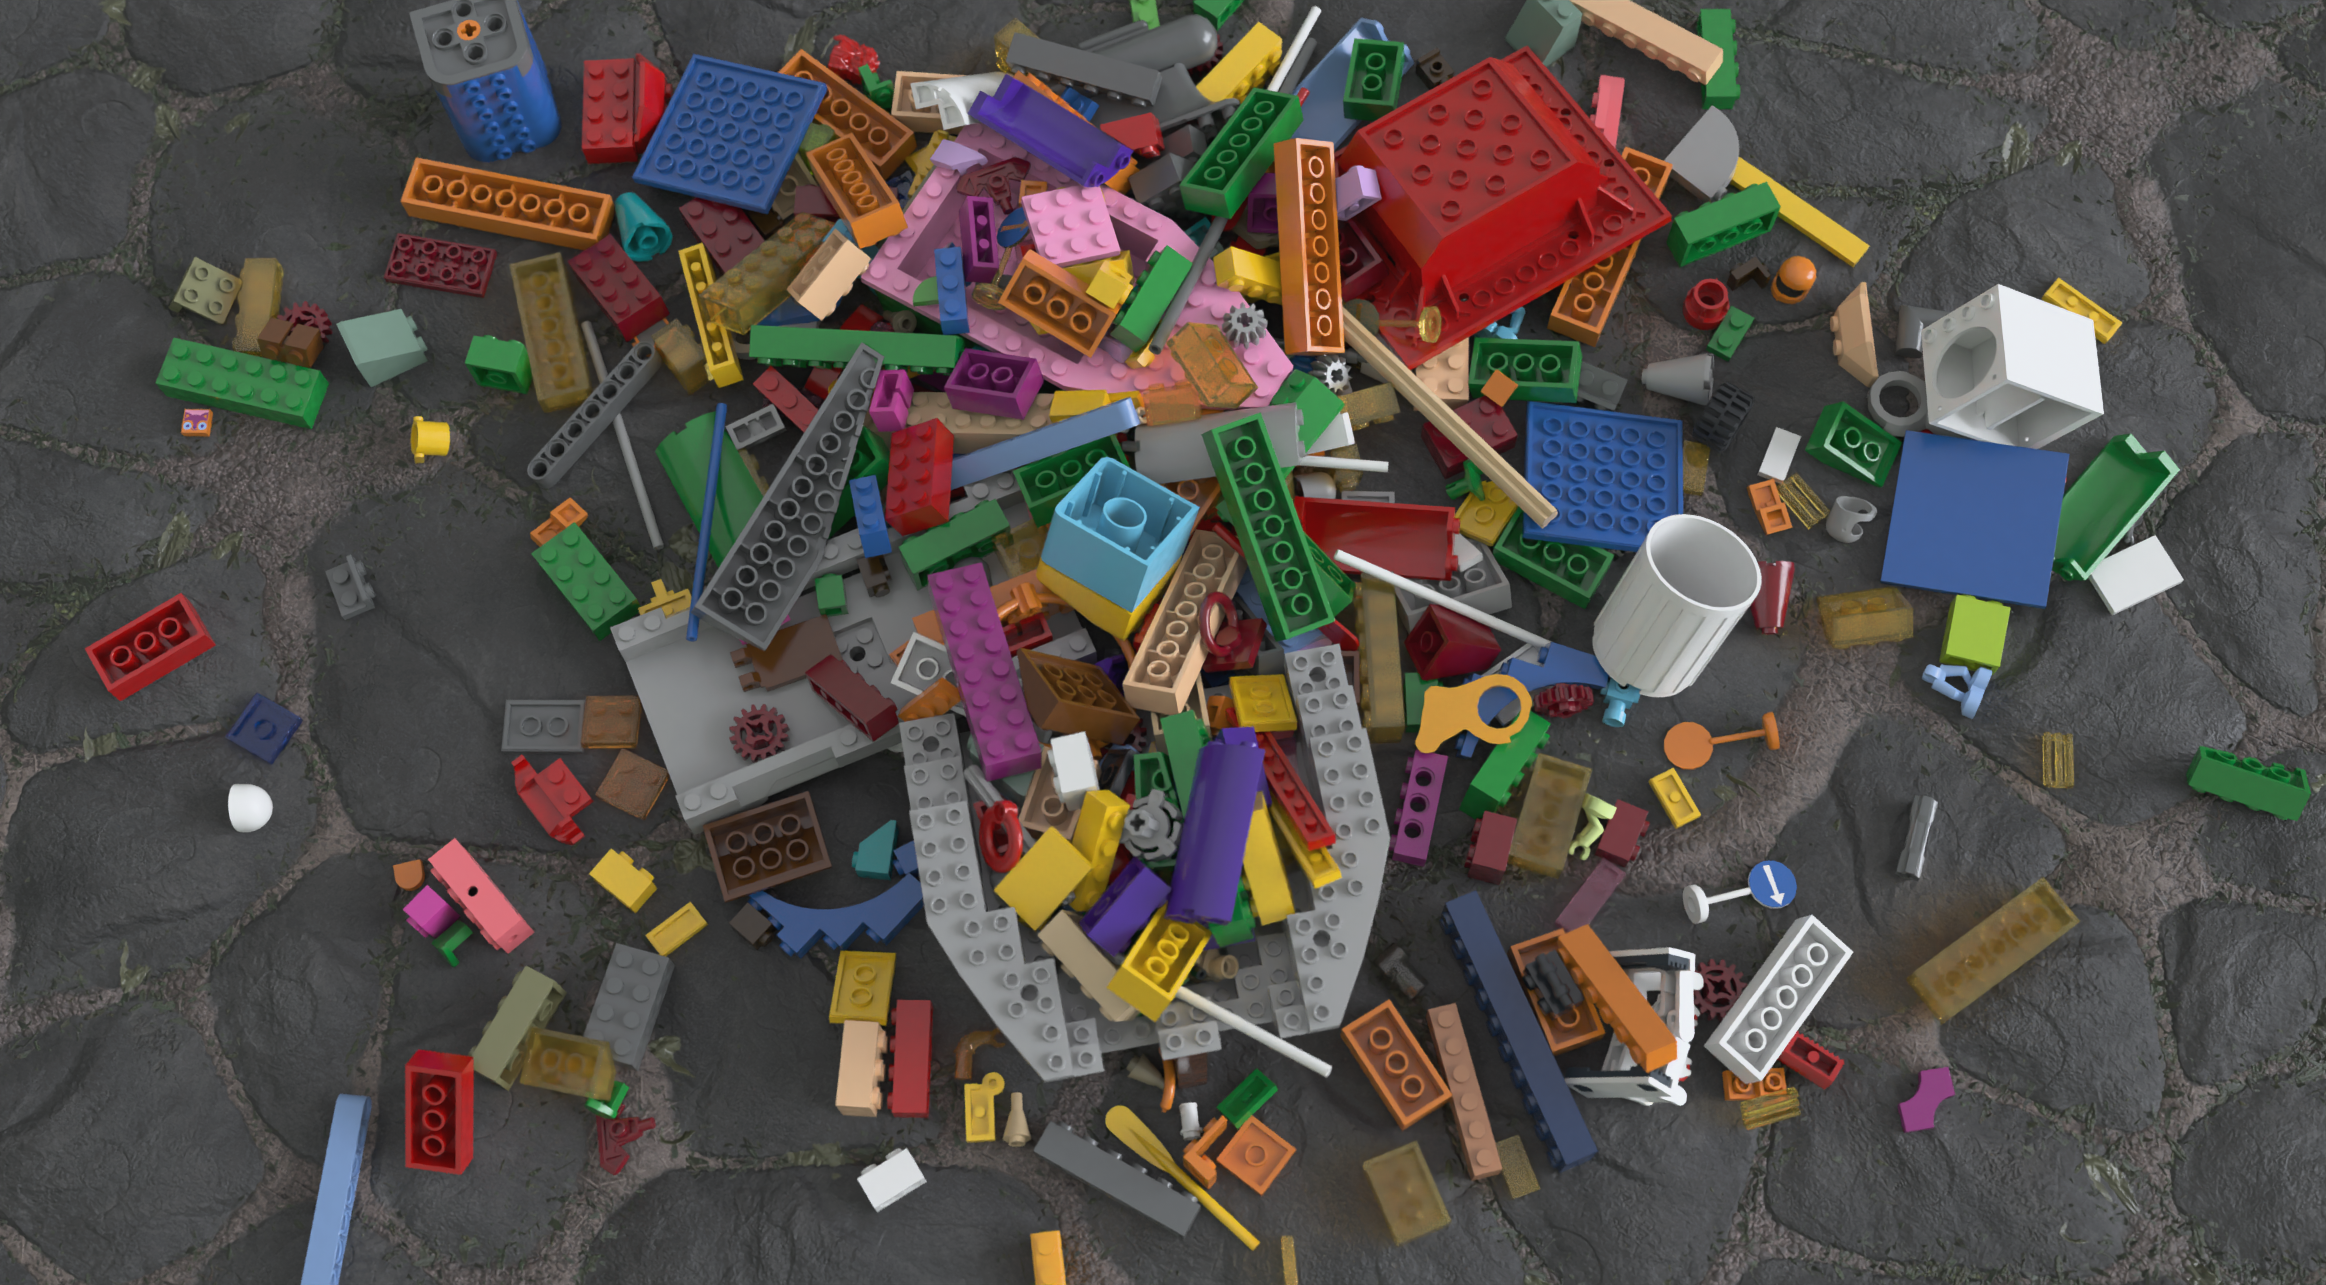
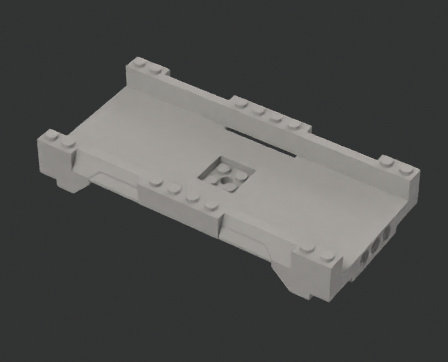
M1014 469L965 485V497L950 502L949 521H951L950 519L955 514L960 512L967 513L975 509L974 507L981 501L997 500L1010 524L1013 543L982 558L989 565L993 586L1037 569L1044 547V542L1035 522L1032 523L1030 521L1024 496L1013 473ZM893 527L888 528L892 553L883 555L892 578L891 581L887 582L890 593L882 597H869L862 575L858 573L843 579L849 614L828 617L842 659L848 664L852 672L860 673L868 685H875L885 699L887 697L892 699L898 709L896 711L897 716L901 708L918 695L891 683L897 666L890 659L889 654L910 640L913 632H916L912 618L934 609L928 586L917 591L903 565L899 546L909 537H919L925 534L927 529L902 536ZM858 528L827 540L822 560L803 590L815 586V579L821 578L822 575L829 573L843 575L859 568L857 560L864 558L865 555ZM816 591L801 596L796 600L788 613L791 620L782 624L778 630L821 616L818 609ZM660 607L610 627L619 652L627 664L677 795L675 797L684 820L694 835L704 831L703 825L758 808L771 795L902 743L899 724L876 741H871L815 694L807 678L768 692L765 687L744 692L738 676L755 672L753 663L735 668L730 652L740 648H747L746 644L742 645L738 638L711 626L701 619L699 620L697 641L691 642L686 640L690 607L668 616L665 615ZM1074 610L1065 614L1060 612L1052 615L1046 622L1052 633L1053 641L1032 649V651L1092 665L1097 663L1094 645L1086 628L1082 629ZM858 653L865 654L864 659L861 661L852 660ZM1015 656L1012 658L1018 678L1022 679L1018 657ZM754 704L757 710H760L762 704H766L768 711L775 707L778 711L777 716L784 715L786 719L784 723L788 724L790 729L785 733L788 734L790 740L782 742L786 748L785 751L777 750L776 755H770L764 760L759 758L758 762L753 764L751 756L744 761L741 753L736 754L733 747L736 744H731L729 737L734 734L730 732L729 727L737 726L733 718L734 716L742 718V709L750 712L751 705ZM950 709L943 714L954 713L956 719L963 717V715ZM897 717L898 720H899V723L904 722L902 719H900L899 717ZM774 723V728L771 732L774 736H777V726ZM743 731V732H742V741H743V743L745 744V743H746V742H745V739L747 738V735H746V733ZM763 731L762 733H758V732L755 733V732H753L754 735H755V737H756L758 734H759V735H762V736H763V735L766 736L765 733H764V731Z

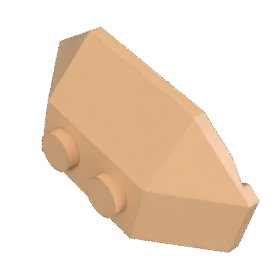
M1861 282L1838 306L1834 316H1831L1830 330L1835 332L1833 353L1838 356V364L1866 387H1871L1879 375L1866 282Z

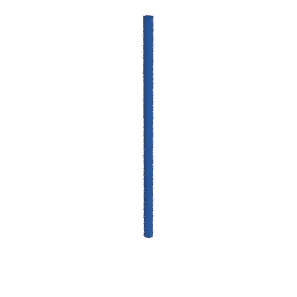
M724 403L717 404L686 634V640L691 642L697 641L700 618L692 614L691 611L704 590L727 405Z

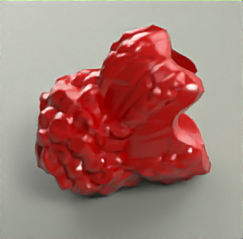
M844 35L833 37V39L839 41V44L834 45L827 66L830 71L844 81L850 79L853 84H861L858 67L868 64L872 73L876 72L879 68L880 61H877L878 55L873 48L867 47L864 44L860 46L853 39Z

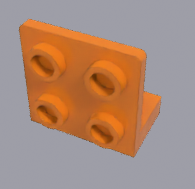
M1224 1116L1219 1120L1213 1118L1203 1129V1137L1199 1141L1193 1139L1183 1150L1185 1153L1183 1155V1166L1208 1190L1216 1182V1165L1207 1156H1200L1226 1130L1227 1119Z

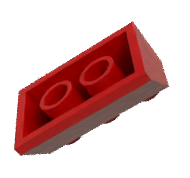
M1151 112L1100 125L1104 133L1132 149L1138 155L1145 157V159L1160 156V151L1165 150L1159 119Z

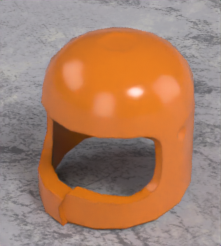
M1793 256L1786 259L1771 283L1772 296L1777 301L1779 300L1786 304H1795L1802 301L1807 296L1816 279L1814 264L1803 256ZM1777 276H1780L1781 281L1787 287L1793 290H1804L1802 295L1793 298L1781 294L1776 286Z

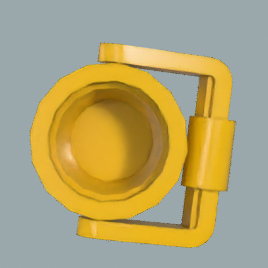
M413 417L410 443L415 463H424V455L446 456L448 454L450 429L447 422L423 421V417Z

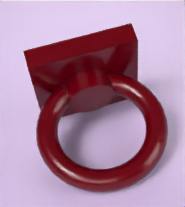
M1219 591L1209 593L1204 598L1199 611L1200 635L1206 649L1209 651L1202 668L1205 672L1253 668L1267 624L1263 618L1238 620L1233 602L1226 594ZM1218 602L1223 607L1228 622L1221 623L1216 637L1213 639L1210 629V612L1213 605Z

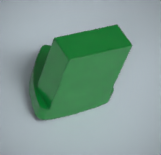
M457 920L432 942V945L454 968L460 962L452 951L473 932L466 924Z
M602 1076L591 1098H587L584 1107L597 1116L615 1119L629 1087L622 1082Z

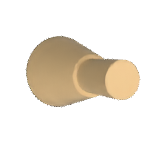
M1018 1092L1011 1094V1111L1003 1136V1140L1013 1147L1024 1146L1026 1142L1031 1140L1026 1117L1022 1110V1093Z

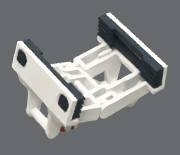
M1673 948L1609 951L1646 1000L1647 991H1661L1652 1008L1677 1039L1678 1059L1646 1073L1642 1066H1637L1633 1061L1628 1047L1625 1043L1621 1044L1618 1041L1614 1032L1602 1071L1590 1070L1589 1067H1567L1564 1080L1568 1087L1587 1098L1622 1097L1645 1106L1652 1105L1653 1103L1683 1105L1686 1102V1092L1677 1084L1678 1081H1684L1691 1075L1690 1065L1692 1061L1687 1057L1690 1048L1688 1042L1694 1037L1697 1016L1700 1015L1699 1010L1693 1004V990H1700L1703 987L1701 974L1695 972V954Z

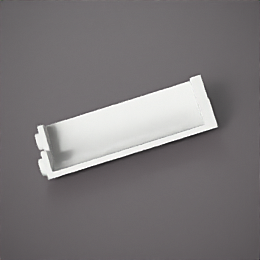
M991 72L910 83L916 109L938 105L944 130L982 123L968 114L980 91L994 96L1005 74L1008 73Z

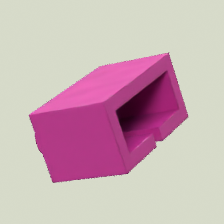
M905 369L880 370L869 410L879 432L899 431L905 428L909 413L907 408H910L914 388Z
M428 885L403 909L410 916L406 921L425 938L430 934L436 939L460 917Z

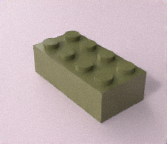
M525 966L523 971H519L512 982L513 988L508 996H504L500 1000L497 1007L498 1013L493 1021L490 1020L485 1025L482 1032L483 1038L478 1046L475 1045L468 1054V1056L474 1057L475 1073L507 1091L510 1090L567 994L556 981L528 966Z

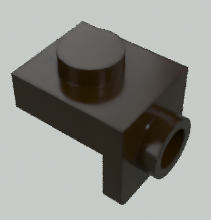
M1754 257L1744 264L1741 262L1736 264L1730 270V276L1726 284L1734 291L1746 282L1754 279L1760 288L1763 289L1768 285L1771 275L1768 267Z

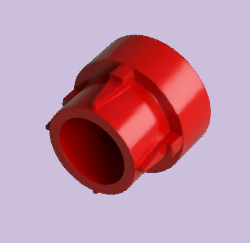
M1718 278L1704 279L1688 291L1683 304V315L1691 326L1700 330H1712L1720 326L1730 307L1728 291L1725 285L1718 281Z

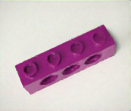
M1416 749L1414 758L1408 757L1405 773L1410 774L1409 782H1403L1400 799L1405 801L1403 809L1397 808L1394 821L1395 825H1399L1397 835H1391L1388 849L1394 851L1392 860L1422 867L1425 866L1448 756L1422 753ZM1425 777L1429 780L1430 784L1424 787L1417 784L1416 779ZM1412 803H1420L1424 806L1425 810L1415 812L1411 809L1410 805ZM1413 828L1418 831L1419 836L1409 838L1404 831Z

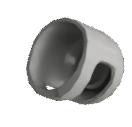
M1313 472L1292 476L1289 479L1288 490H1290L1293 504L1295 496H1297L1298 481L1301 484L1304 497L1336 498L1334 481L1327 473Z
M1839 496L1827 517L1826 530L1837 541L1844 543L1855 542L1863 534V529L1857 522L1871 521L1876 516L1877 509L1866 500L1857 497ZM1864 509V510H1866L1868 513H1867V514H1859L1858 512H1859V510Z

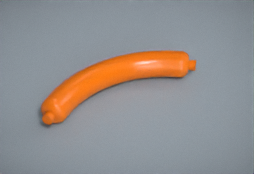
M1162 1058L1165 1081L1160 1107L1162 1112L1166 1113L1167 1110L1171 1109L1174 1099L1176 1071L1174 1059L1163 1060Z

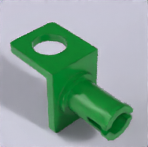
M1468 459L1463 462L1465 477L1445 486L1446 492L1451 500H1455L1471 491L1478 499L1483 501L1485 500L1480 475L1484 473Z

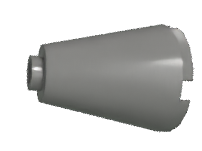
M1706 353L1649 363L1648 368L1642 371V384H1646L1647 390L1700 405H1707L1713 391L1714 378H1712V370H1714V355Z

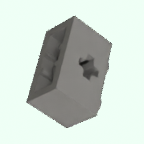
M774 404L726 426L739 453L787 431Z

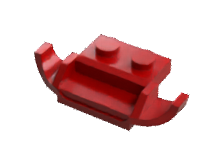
M523 755L512 761L517 793L549 836L568 845H574L582 840L585 835L572 820V817L591 804L593 800L564 762L559 758L537 774Z

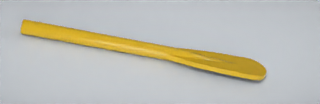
M1115 1106L1108 1111L1105 1120L1106 1126L1115 1136L1145 1160L1168 1172L1189 1193L1198 1198V1201L1252 1251L1259 1245L1260 1242L1175 1164L1163 1144L1130 1109L1125 1106Z

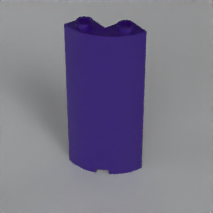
M1005 74L994 96L980 91L968 112L975 119L1084 187H1099L1111 179L1120 169L1128 166L1130 156L1133 153L1132 149L1008 74Z
M1209 741L1207 746L1199 749L1164 918L1194 924L1196 920L1227 926L1231 922L1265 752L1264 749L1258 748L1257 744L1242 741L1240 745Z

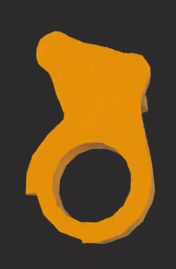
M1503 674L1484 676L1454 688L1431 686L1424 694L1421 726L1415 740V745L1422 753H1432L1438 749L1443 741L1465 729L1488 743H1510V737L1520 732L1528 721L1530 708L1532 707L1531 696L1521 682L1514 677ZM1491 688H1508L1520 700V715L1514 724L1507 728L1496 729L1489 727L1482 722L1478 715L1479 700Z

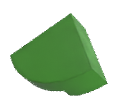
M936 276L924 280L916 288L913 295L914 307L939 304Z

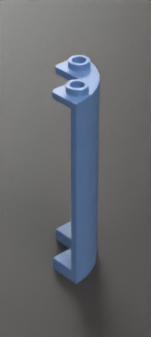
M1361 18L1294 89L1292 95H1297L1301 87L1308 89L1310 94L1301 106L1304 121L1290 139L1300 138L1333 142L1335 150L1362 121L1344 119L1343 98L1354 38L1388 41L1383 32V26L1378 21ZM1405 44V61L1402 76L1414 64L1410 50Z

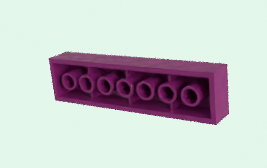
M982 562L927 575L930 599L985 780L989 782L1041 769L1042 752L1029 711L1027 710V704Z

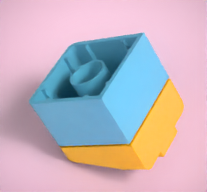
M1109 457L1102 458L1056 506L1037 567V579L1094 625L1125 641L1133 631L1135 632L1141 626L1146 614H1150L1154 604H1157L1166 593L1180 564L1200 507L1117 460Z

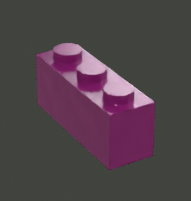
M967 196L959 210L965 282L991 283L999 269L993 198Z

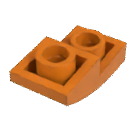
M1770 1068L1762 1081L1747 1084L1731 1070L1722 1072L1725 1101L1787 1097L1784 1068Z

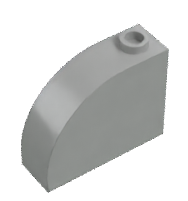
M1712 105L1664 160L1673 164L1670 177L1704 203H1713L1714 201L1721 200L1727 192L1725 188L1734 176L1739 157V140L1736 130L1730 120Z

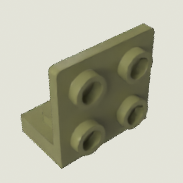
M195 257L189 264L168 308L178 313L184 307L222 325L243 281Z

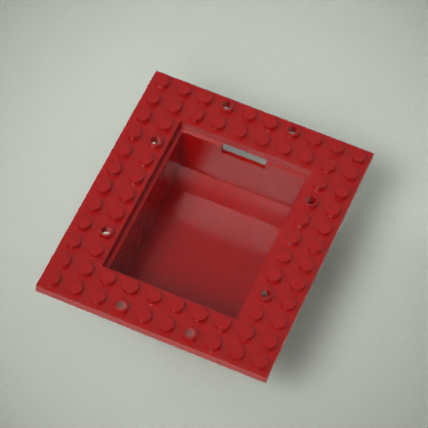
M1528 45L1502 60L1489 57L1361 128L1356 132L1348 146L1334 153L1335 178L1347 173L1351 167L1359 165L1376 170L1382 199L1353 216L1352 219L1382 259L1389 275L1353 300L1374 301L1371 304L1375 306L1380 319L1378 333L1396 357L1409 370L1416 368L1671 222L1672 219L1670 212ZM1369 232H1372L1374 234V236L1378 239V241L1385 248L1388 254L1392 257V259L1395 261L1396 268L1388 259V257L1384 254L1381 248L1377 245L1374 239L1370 236ZM1461 299H1468V301H1465V302L1460 301V300H1461ZM1357 304L1362 311V304Z

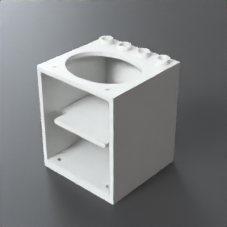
M1997 284L1921 330L1928 419L1931 425L1978 441L2039 449L2104 414L2092 319Z

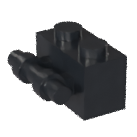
M1556 950L1546 955L1545 953L1535 957V961L1525 966L1522 979L1528 990H1534L1539 998L1537 1004L1544 1016L1549 1015L1553 1021L1583 1003L1585 998Z

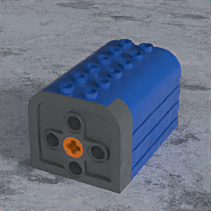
M450 0L409 12L425 72L465 151L471 158L480 162L506 160L514 152L521 150L524 153L533 152L535 149L549 145L558 137L562 126L561 118L547 76L546 66L518 0Z

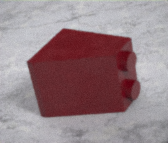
M1429 604L1404 641L1421 679L1426 681L1487 670L1501 651L1489 626L1435 604Z

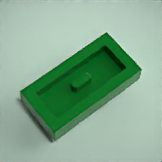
M1731 306L1709 342L1706 351L1729 362L1752 325L1754 317Z
M1256 1068L1216 1108L1238 1129L1278 1091V1088Z

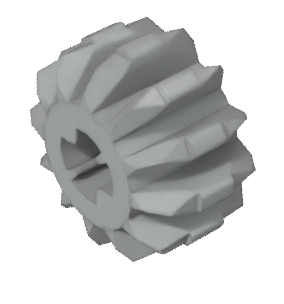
M1242 302L1240 309L1232 305L1230 313H1225L1223 316L1222 331L1226 333L1225 339L1227 342L1234 340L1235 348L1242 343L1247 350L1250 342L1257 346L1259 338L1266 336L1267 320L1263 318L1264 312L1262 310L1255 311L1256 306L1254 303L1249 308H1245V304Z
M1336 354L1317 356V361L1310 363L1313 371L1307 373L1316 377L1337 397L1343 394V390L1349 389L1347 380L1352 379L1348 375L1351 367L1345 365L1346 359L1338 357Z

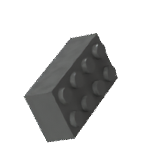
M1168 153L1130 176L1128 179L1136 201L1154 211L1190 223L1199 222L1206 214L1186 210L1179 187L1196 162Z
M616 943L579 1047V1051L586 1057L639 1071L675 967L670 958Z

